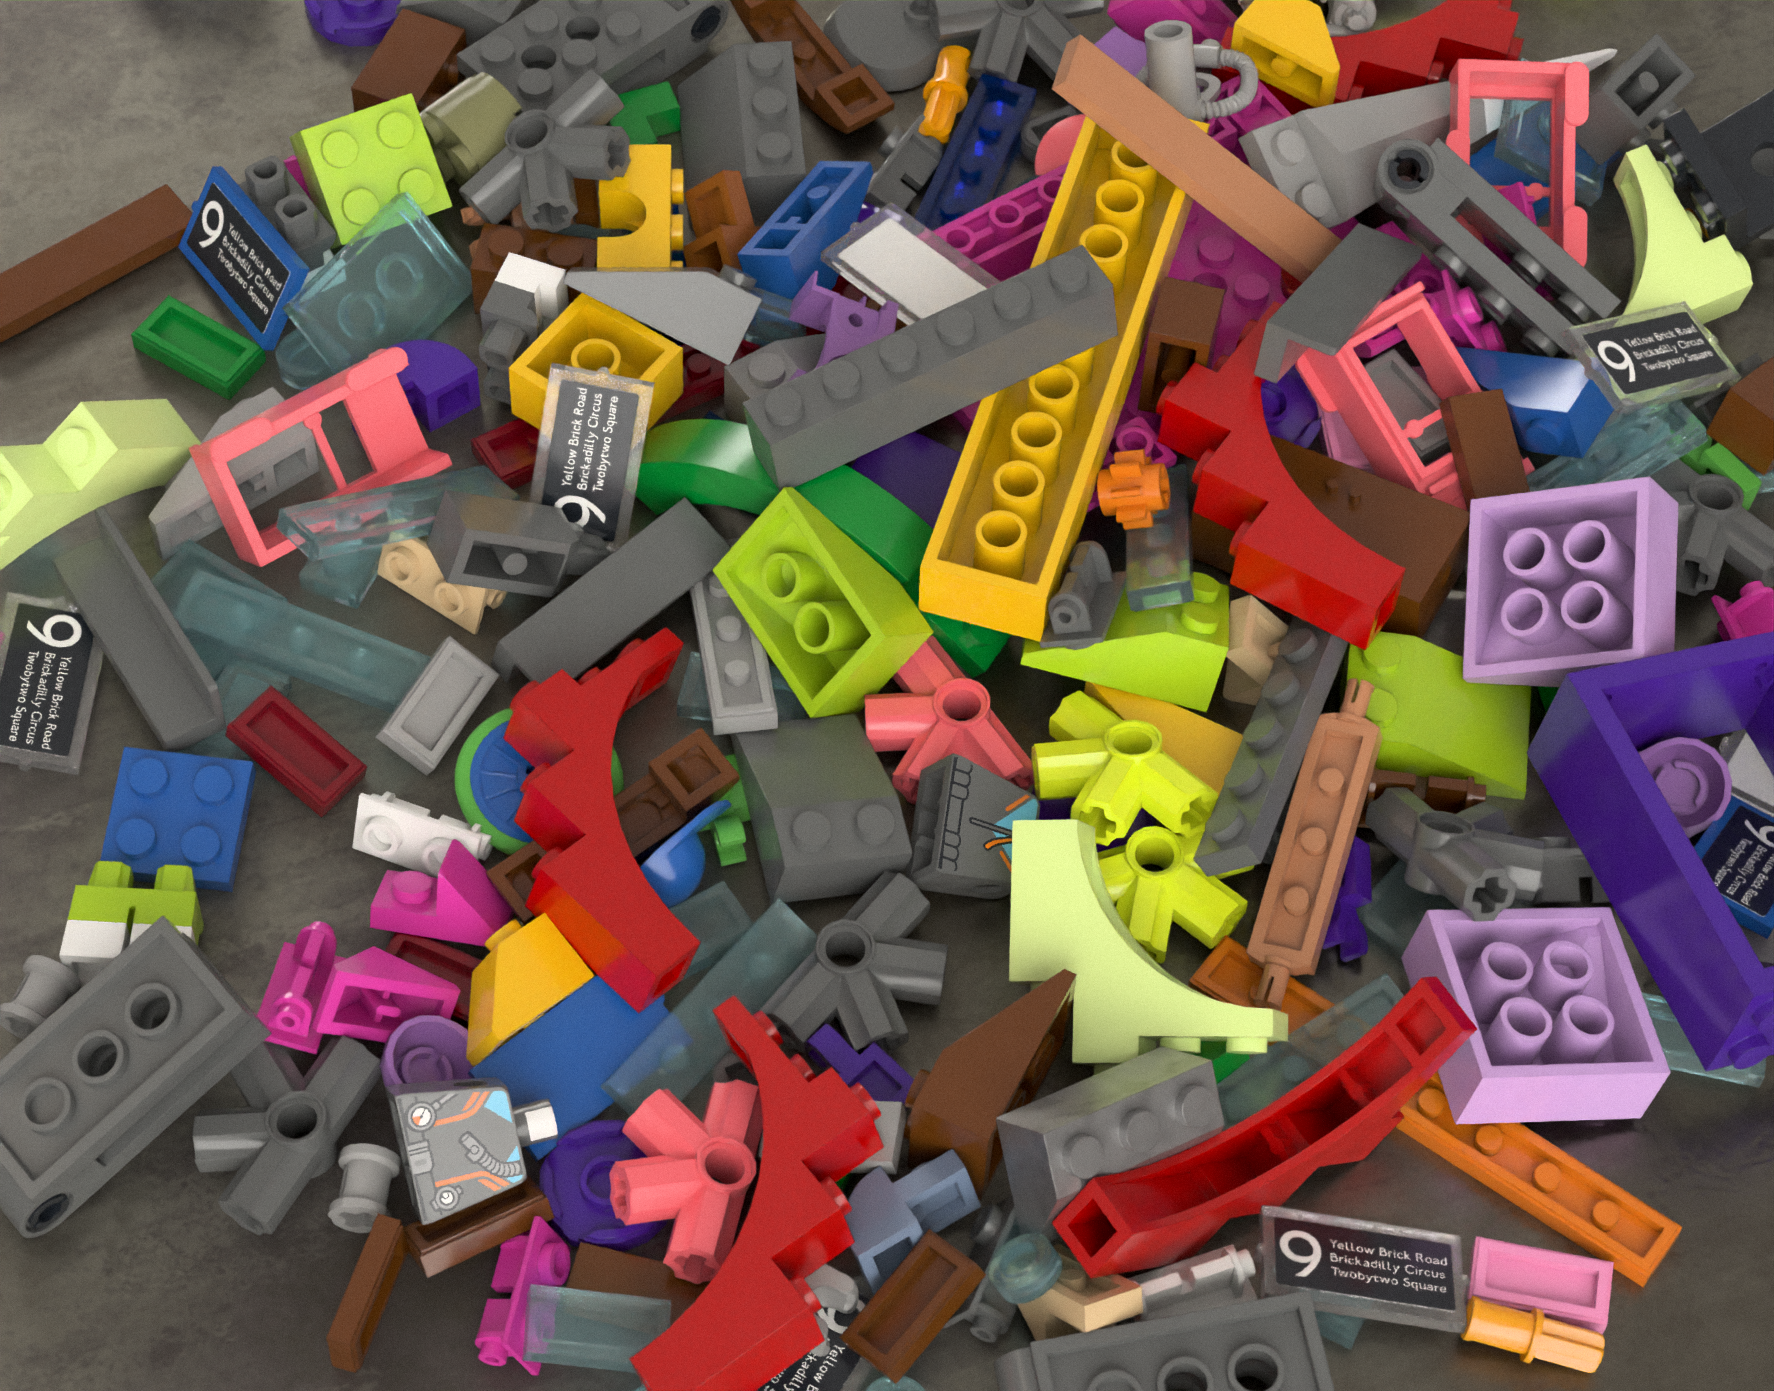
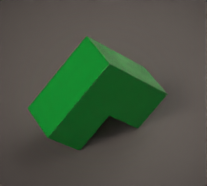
M665 81L618 94L625 107L605 125L622 127L630 138L629 145L658 144L656 137L680 131V105L669 82Z

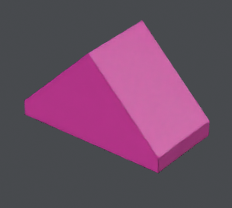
M373 946L333 965L312 1027L319 1033L344 1035L346 1037L386 1043L389 1036L401 1023L419 1015L441 1016L450 1020L460 994V989L457 985Z

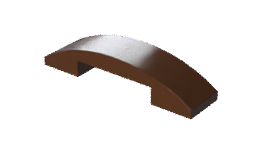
M730 0L755 43L792 41L797 95L825 122L837 130L848 134L894 110L895 102L866 67L860 64L852 68L797 0Z
M701 727L648 762L649 773L614 796L622 831L638 865L649 858L664 842L704 809L718 802L740 780V775ZM535 840L486 872L487 878L524 926L537 918L525 907V904L535 882L531 873L536 864L547 853Z

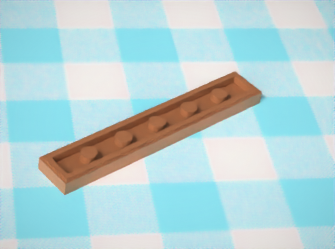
M1081 34L1066 43L1052 90L1302 284L1341 243L1342 240Z

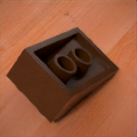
M1063 969L943 1049L931 1072L921 1069L917 1073L905 1100V1107L912 1109L906 1121L903 1138L910 1141L908 1168L915 1169L920 1164L932 1161L953 1149L967 1169L978 1200L981 1201L1004 1159L996 1118L1034 1102L1067 1040L1077 974Z

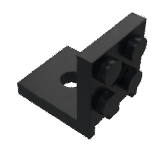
M1774 89L1701 133L1685 108L1663 120L1664 142L1660 143L1659 146L1665 158L1661 162L1668 168L1674 187L1678 191L1686 187L1689 191L1690 199L1695 205L1691 211L1697 218L1702 232L1709 240L1715 236L1719 237L1725 234L1732 248L1736 251L1774 228V175H1761L1751 165V159L1756 152L1765 148L1774 149Z

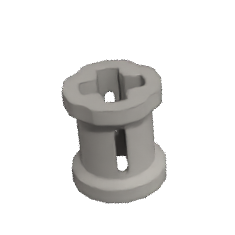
M41 955L27 957L23 964L25 976L10 1003L0 1005V1025L18 1038L25 1039L61 1007L67 997H72L81 988L79 977L71 969L51 958Z
M350 1144L343 1147L340 1151L338 1162L339 1166L343 1169V1176L338 1199L333 1200L330 1204L328 1217L332 1219L334 1225L344 1230L356 1233H370L378 1213L392 1217L386 1206L391 1179L397 1177L400 1173L401 1158L395 1152L378 1145Z

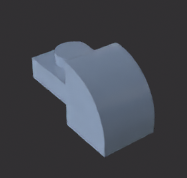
M953 1149L932 1161L920 1164L910 1174L894 1183L891 1182L883 1168L878 1166L868 1173L851 1193L848 1202L851 1205L852 1211L844 1216L855 1241L850 1247L864 1280L872 1293L875 1295L929 1229L937 1233L981 1207L967 1169Z

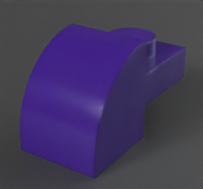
M410 340L390 346L401 348L407 354L409 365L396 373L415 418L417 417L430 433L481 405L478 368L460 350L433 340ZM351 421L352 429H353V431L357 434V432H356V430H355V428H354V425H353V423H352V421Z

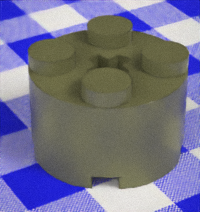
M480 72L478 75L475 73L471 77L466 78L419 113L444 183L454 178L462 187L507 146L505 143L507 127L517 117L515 114L522 109L514 96L488 73Z

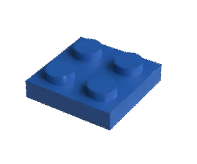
M124 747L100 861L122 862L132 868L134 881L155 883L157 869L164 865L189 866L193 871L196 888L233 892L256 776L253 762Z

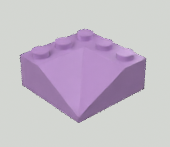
M1651 477L1471 499L1463 679L1468 683L1560 687L1567 673L1674 652L1678 502Z
M1610 907L1503 909L1495 921L1474 922L1461 910H1427L1401 957L1411 988L1422 977L1437 976L1478 1028L1438 1069L1455 1124L1641 1118L1671 1073Z

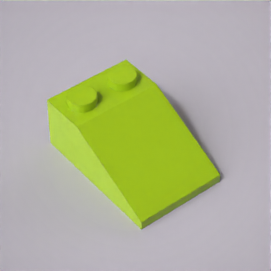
M784 487L713 569V572L810 718L860 712L865 707V695L877 694L934 632L901 583L793 487Z
M1165 570L1129 576L1103 643H1095L1090 647L1078 650L1067 649L1064 646L1041 648L1039 641L1023 637L1020 664L1207 712L1229 649V586L1220 584L1214 578L1198 572L1181 574Z
M1379 632L1366 651L1348 643L1341 669L1338 713L1341 709L1349 679L1356 678L1359 686L1362 679L1370 682L1375 687L1365 718L1380 727L1383 737L1375 764L1377 769L1412 773L1422 777L1437 776L1465 780L1467 776H1473L1474 783L1486 785V795L1524 800L1527 782L1530 686L1468 683L1463 679L1464 657L1416 636Z

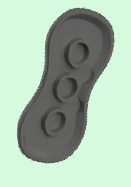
M845 0L829 15L823 28L826 37L852 68L863 64L885 91L891 92L914 88L930 80L934 76L938 55L943 48L957 45L971 52L974 51L979 36L975 35L937 42L930 28L927 0ZM1005 0L1010 7L1016 10L1028 8L1025 0Z

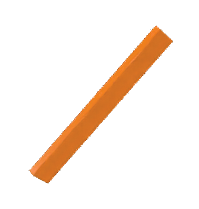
M1225 935L1191 977L1188 987L1220 1002L1243 1007L1260 1008L1253 1001L1257 995L1264 969L1250 962L1246 953V947ZM1290 976L1280 1012L1288 1014V1042L1267 1041V1044L1315 1074L1372 1028ZM1438 1070L1400 1109L1405 1117L1396 1128L1598 1259L1614 1262L1613 1268L1642 1287L1650 1279L1683 1228L1519 1122L1455 1124Z

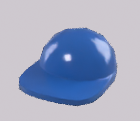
M728 800L715 802L704 809L664 842L640 867L648 883L668 909L686 901L699 887L706 869L705 848L698 832L732 806Z

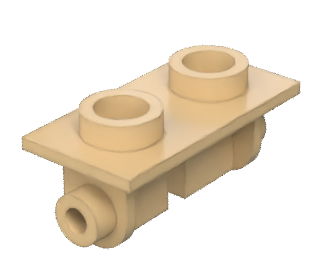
M390 522L387 525L377 574L472 634H477L484 608L489 606L492 609H496L505 599L507 591L447 583L426 544L429 538L427 531L421 527L411 529L408 526H404L401 528Z

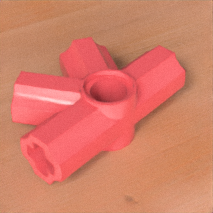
M930 636L892 677L904 693L865 695L866 735L874 751L907 750L892 774L893 787L905 796L907 802L916 805L921 770L953 753L974 762L1025 791L1034 784L1032 761L990 709V696L987 689L979 682L966 678L934 636ZM964 718V719H969V720H966V721H957V720H955V719Z
M738 1079L727 1083L715 1082L708 1096L702 1122L667 1088L663 1091L659 1088L642 1102L640 1107L627 1119L622 1129V1132L648 1158L617 1161L613 1164L609 1175L611 1182L610 1201L616 1219H622L625 1225L675 1219L663 1263L671 1267L677 1278L695 1284L711 1281L731 1251L746 1191L756 1174L755 1156L763 1129L762 1104L759 1087ZM711 1177L718 1179L723 1184L713 1180Z

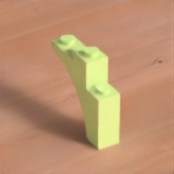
M1646 144L1626 152L1613 178L1630 221L1634 246V271L1628 303L1623 315L1612 328L1687 312L1718 354L1717 344L1713 335L1707 328L1700 327V325L1739 309L1753 286L1749 264L1739 251H1734L1725 234L1703 242L1700 224L1691 211H1685L1676 196L1673 180L1668 168L1662 162L1656 161ZM1591 349L1573 359L1600 363L1614 408L1622 401L1641 412L1692 391L1707 382L1712 375L1709 374L1624 395Z
M167 399L80 402L43 444L0 446V570L47 536L94 509L129 494L166 485L191 458L188 448L195 444H201Z
M1077 819L1013 820L1009 981L1031 987L1030 991H1032L1063 969L1077 974L1073 1000L1072 1063L1094 1067V1075H1097L1156 1049V1041H1160V1047L1164 1046L1188 1054L1201 1053V1041H1226V1052L1235 1054H1266L1267 1041L1288 1042V1014L1275 1009L1243 1007L1214 1000L1179 981L1146 953L1122 921L1107 891L1098 860L1095 827Z

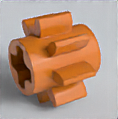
M1144 449L1114 452L1115 464L1110 465L1109 469H1101L1098 473V499L1103 515H1116L1117 523L1122 522L1124 530L1154 527L1153 515L1158 514L1160 510H1168L1170 505V483L1164 463L1152 464L1151 456L1146 457Z

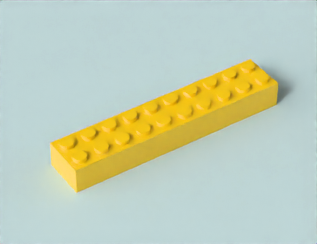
M1087 116L1083 122L1030 269L1083 245L1113 285L1118 335L981 400L920 565L919 610L1039 642L1050 619L1049 603L1062 586L1069 565L1070 553L1076 545L1097 484L1098 473L1102 469L1153 320L1164 277L1168 276L1194 200ZM1189 119L1208 134V123Z

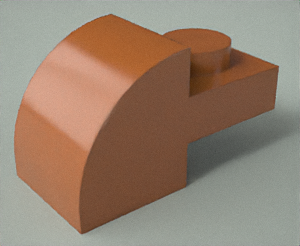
M722 170L684 193L696 240L684 246L683 254L687 267H709L720 273L723 265L727 264L742 271L737 254L761 228L754 225L740 171Z

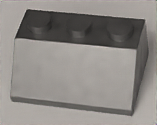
M1161 1046L997 1117L996 1122L1023 1247L1033 1250L1061 1237L1052 1222L1092 1178L1122 1173L1155 1163L1219 1134L1224 1127V1120L1212 1060Z

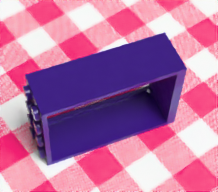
M1774 631L1567 673L1527 751L1530 761L1706 1072L1734 1065L1736 1069H1745L1758 1064L1767 1056L1774 1055V966L1766 968L1762 966L1638 752L1659 742L1676 737L1701 739L1745 729L1774 776Z

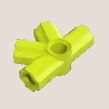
M1081 690L1062 699L1059 708L1049 720V733L1058 742L1038 743L1032 746L1031 759L1034 789L1038 801L1077 797L1071 807V820L1077 819L1095 827V843L1109 846L1110 842L1116 838L1125 837L1141 808L1172 832L1180 833L1186 839L1204 830L1206 822L1210 818L1218 800V793L1162 750V734L1157 727L1144 721L1122 720L1094 697H1088Z
M1159 826L1144 827L1134 832L1128 839L1127 844L1097 853L1107 891L1119 916L1135 940L1157 963H1164L1172 920L1212 949L1219 944L1225 935L1230 936L1234 932L1237 924L1246 913L1248 901L1219 879L1253 870L1254 865L1207 877L1193 859L1205 828L1203 831L1186 839L1180 833H1174L1167 828ZM1144 864H1155L1165 870L1152 872L1145 870L1141 866Z

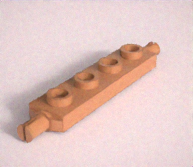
M1356 678L1347 681V688L1339 713L1333 712L1319 716L1305 752L1246 952L1250 962L1264 969L1257 995L1253 1001L1260 1008L1268 1009L1269 1005L1271 1009L1280 1011L1289 977L1291 975H1315L1383 739L1380 727L1365 718L1375 687L1370 682L1362 679L1360 686Z

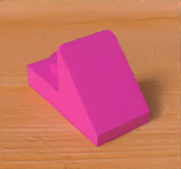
M453 839L440 867L438 878L429 877L418 871H386L371 904L370 928L486 947L484 943L495 932L511 922L514 912L487 878V870L462 843Z

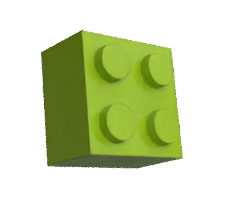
M412 93L301 130L289 137L312 202L336 232V240L330 249L453 207Z

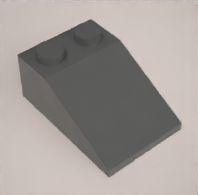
M856 714L778 722L777 729L730 734L771 904L863 894L867 892L886 870L895 874L899 872L904 874L913 852L899 798Z

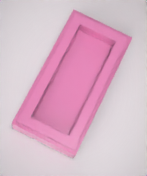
M1476 1236L1472 1246L1465 1309L1471 1296H1476L1481 1300L1530 1313L1533 1308H1539L1543 1310L1545 1318L1596 1331L1603 1335L1608 1323L1614 1262Z

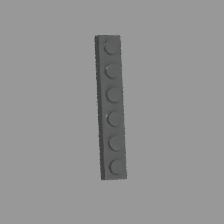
M1295 615L1292 618L1284 640L1279 646V652L1266 683L1262 687L1261 696L1249 725L1243 733L1242 742L1230 771L1225 776L1224 785L1213 812L1206 822L1205 831L1194 855V861L1207 877L1262 863L1349 642Z

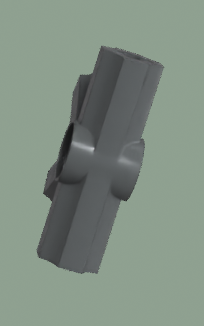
M927 0L931 32L935 35L937 42L979 35L967 70L969 75L976 79L979 84L996 90L1000 88L1013 90L1026 52L1054 81L1066 43L1081 34L1068 19L1100 14L1104 9V0H1025L1028 8L1024 10H1016L1010 7L1005 0Z
M590 69L545 111L542 109H532L514 118L505 132V143L507 146L460 188L459 193L486 223L498 224L521 203L523 218L531 229H544L554 233L571 226V219L578 212L574 178L612 181L615 177H624L631 162L629 156V136L622 127L605 126L625 107L602 77Z
M1665 448L1652 458L1651 463L1636 478L1651 477L1678 502L1676 591L1696 596L1701 591L1714 590L1724 560L1751 581H1761L1764 587H1773L1774 530L1742 507L1744 494L1738 484L1725 476L1717 474L1699 475Z
M1406 787L1386 788L1377 800L1369 803L1365 824L1375 832L1376 838L1407 864L1404 880L1414 889L1429 894L1445 896L1474 922L1495 921L1498 914L1504 908L1513 904L1514 898L1533 901L1541 876L1544 841L1513 836L1514 829L1506 822L1502 808L1483 801L1457 814L1435 811Z
M886 870L841 920L831 922L821 930L816 939V948L760 1009L778 1030L782 1037L783 1045L790 1050L797 1049L804 1053L809 1047L807 1041L826 1023L829 1025L836 1017L847 1043L859 1055L873 1042L888 1055H891L894 1050L907 1043L909 1039L908 1030L894 999L940 1006L949 945L906 939L930 911V902L923 896L914 882L900 872L895 874ZM848 954L858 958L860 962L851 967H839L830 960L835 956Z
M343 1035L340 1039L331 1038L304 1078L283 1045L266 1043L264 1041L229 1071L231 1078L249 1107L199 1110L198 1116H194L193 1126L195 1162L200 1173L239 1170L218 1199L222 1211L231 1216L241 1227L259 1236L262 1233L272 1235L310 1178H315L327 1172L335 1164L339 1154L337 1139L382 1076L380 1070L381 1060L370 1053L362 1043ZM312 1131L305 1137L293 1139L301 1132Z

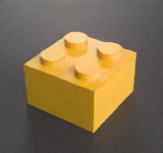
M581 293L508 368L512 413L551 437L553 435L562 380L638 394L639 400L630 450L683 394V348L628 315L584 293Z

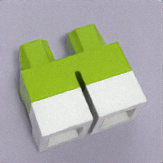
M98 861L95 864L88 885L75 886L59 954L62 964L71 969L81 980V988L162 915L172 922L181 933L184 932L198 946L199 935L203 932L204 923L192 868L183 865H164L157 869L154 889L132 888L134 876L130 866L122 862Z

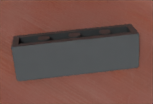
M1358 223L1267 321L1254 375L1277 384L1309 347L1327 355H1336L1421 259L1423 249Z
M684 497L499 640L491 666L507 684L520 673H523L530 682L536 680L541 684L561 669L575 680L709 575L732 547Z
M100 506L94 509L100 537L53 558L54 570L164 750L177 753L227 728L219 689L104 506Z

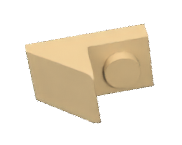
M1251 594L1233 600L1230 603L1229 649L1226 655L1228 664L1223 697L1233 702L1257 705L1262 687L1268 679L1279 652V646L1284 640L1289 626Z
M1061 1244L1002 1262L1003 1276L1036 1341L1114 1327L1115 1322L1143 1313L1142 1286L1119 1274L1090 1278L1072 1251Z

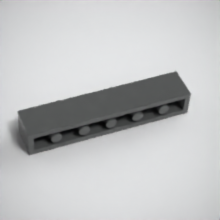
M1083 245L1069 250L743 402L753 451L780 492L784 487L795 488L1117 336L1118 329L1113 285Z

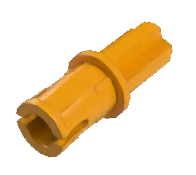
M957 45L946 46L940 51L934 76L926 83L923 89V99L926 103L923 114L925 119L920 124L918 132L924 137H935L942 145L948 141L956 114L961 112L968 102L966 85L970 75L967 70L972 57L968 58L970 56L969 50Z
M1471 1296L1461 1325L1462 1340H1472L1519 1353L1520 1361L1530 1363L1533 1358L1592 1373L1598 1368L1604 1354L1605 1338L1601 1333L1545 1318L1543 1310L1539 1308H1533L1530 1313Z

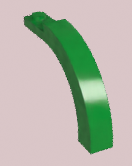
M679 420L662 424L647 431L629 453L624 485L657 516L669 510L684 497L691 504L722 505L761 515L780 493L753 451L748 426L726 420ZM845 464L794 488L897 579L919 610L920 565L934 530L892 494ZM919 610L934 631L931 636L936 638L947 654L972 678L986 672L1012 635Z

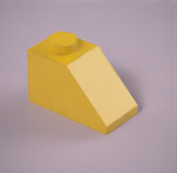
M1254 0L1234 23L1231 49L1244 52L1252 59L1255 67L1258 69L1259 79L1315 108L1332 105L1334 103L1340 65L1321 7L1309 0Z
M543 913L524 927L514 919L495 932L484 943L490 953L474 969L471 980L466 1058L473 1067L595 976L546 913Z

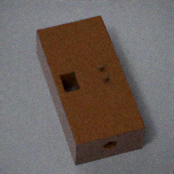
M1269 434L1283 466L1298 488L1322 514L1366 548L1406 568L1395 610L1379 632L1411 635L1422 639L1468 563L1470 512ZM1192 511L1191 558L1232 574L1236 557L1229 554V548L1236 532Z

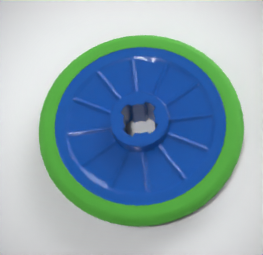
M510 708L487 718L470 734L460 751L455 769L456 795L466 820L471 827L476 823L482 825L480 832L492 836L489 844L508 855L514 854L533 841L514 822V818L524 796L520 791L521 785L535 769L503 739L513 713ZM612 746L611 776L613 796H616L624 790V780L619 758Z

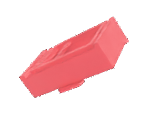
M1458 59L1449 74L1450 133L1446 138L1445 144L1469 166L1470 98L1550 101L1549 187H1543L1540 183H1532L1529 187L1525 188L1527 196H1534L1535 201H1539L1542 197H1549V227H1538L1584 267L1587 261V214L1584 209L1575 206V130L1577 126L1583 125L1589 116L1588 67L1582 62L1558 63ZM1492 185L1496 190L1507 187ZM1459 214L1456 220L1484 245L1482 233L1472 224H1468V221Z
M1420 281L1381 303L1336 355H1327L1309 347L1295 362V367L1320 409L1326 413H1333L1338 410L1377 476L1468 511L1452 452L1424 467L1407 439L1420 437L1423 434L1424 428L1442 418L1440 409L1419 421L1415 419L1410 420L1405 424L1404 430H1402L1353 350L1358 345L1397 324L1425 370L1429 385L1442 401L1452 396L1482 392L1424 297L1422 291L1425 287ZM1521 456L1525 474L1528 475L1535 471L1529 458L1523 459Z
M398 347L380 348L369 354L368 358L200 445L195 444L188 448L239 559L258 567H263L328 531L333 537L344 539L384 518L390 511V498L453 465L447 453L428 448L396 373L409 365L407 354L403 349ZM341 400L346 407L374 470L349 484L346 483L321 428L322 417L318 413ZM302 421L306 428L311 429L338 490L258 532L226 462L268 441L272 436Z

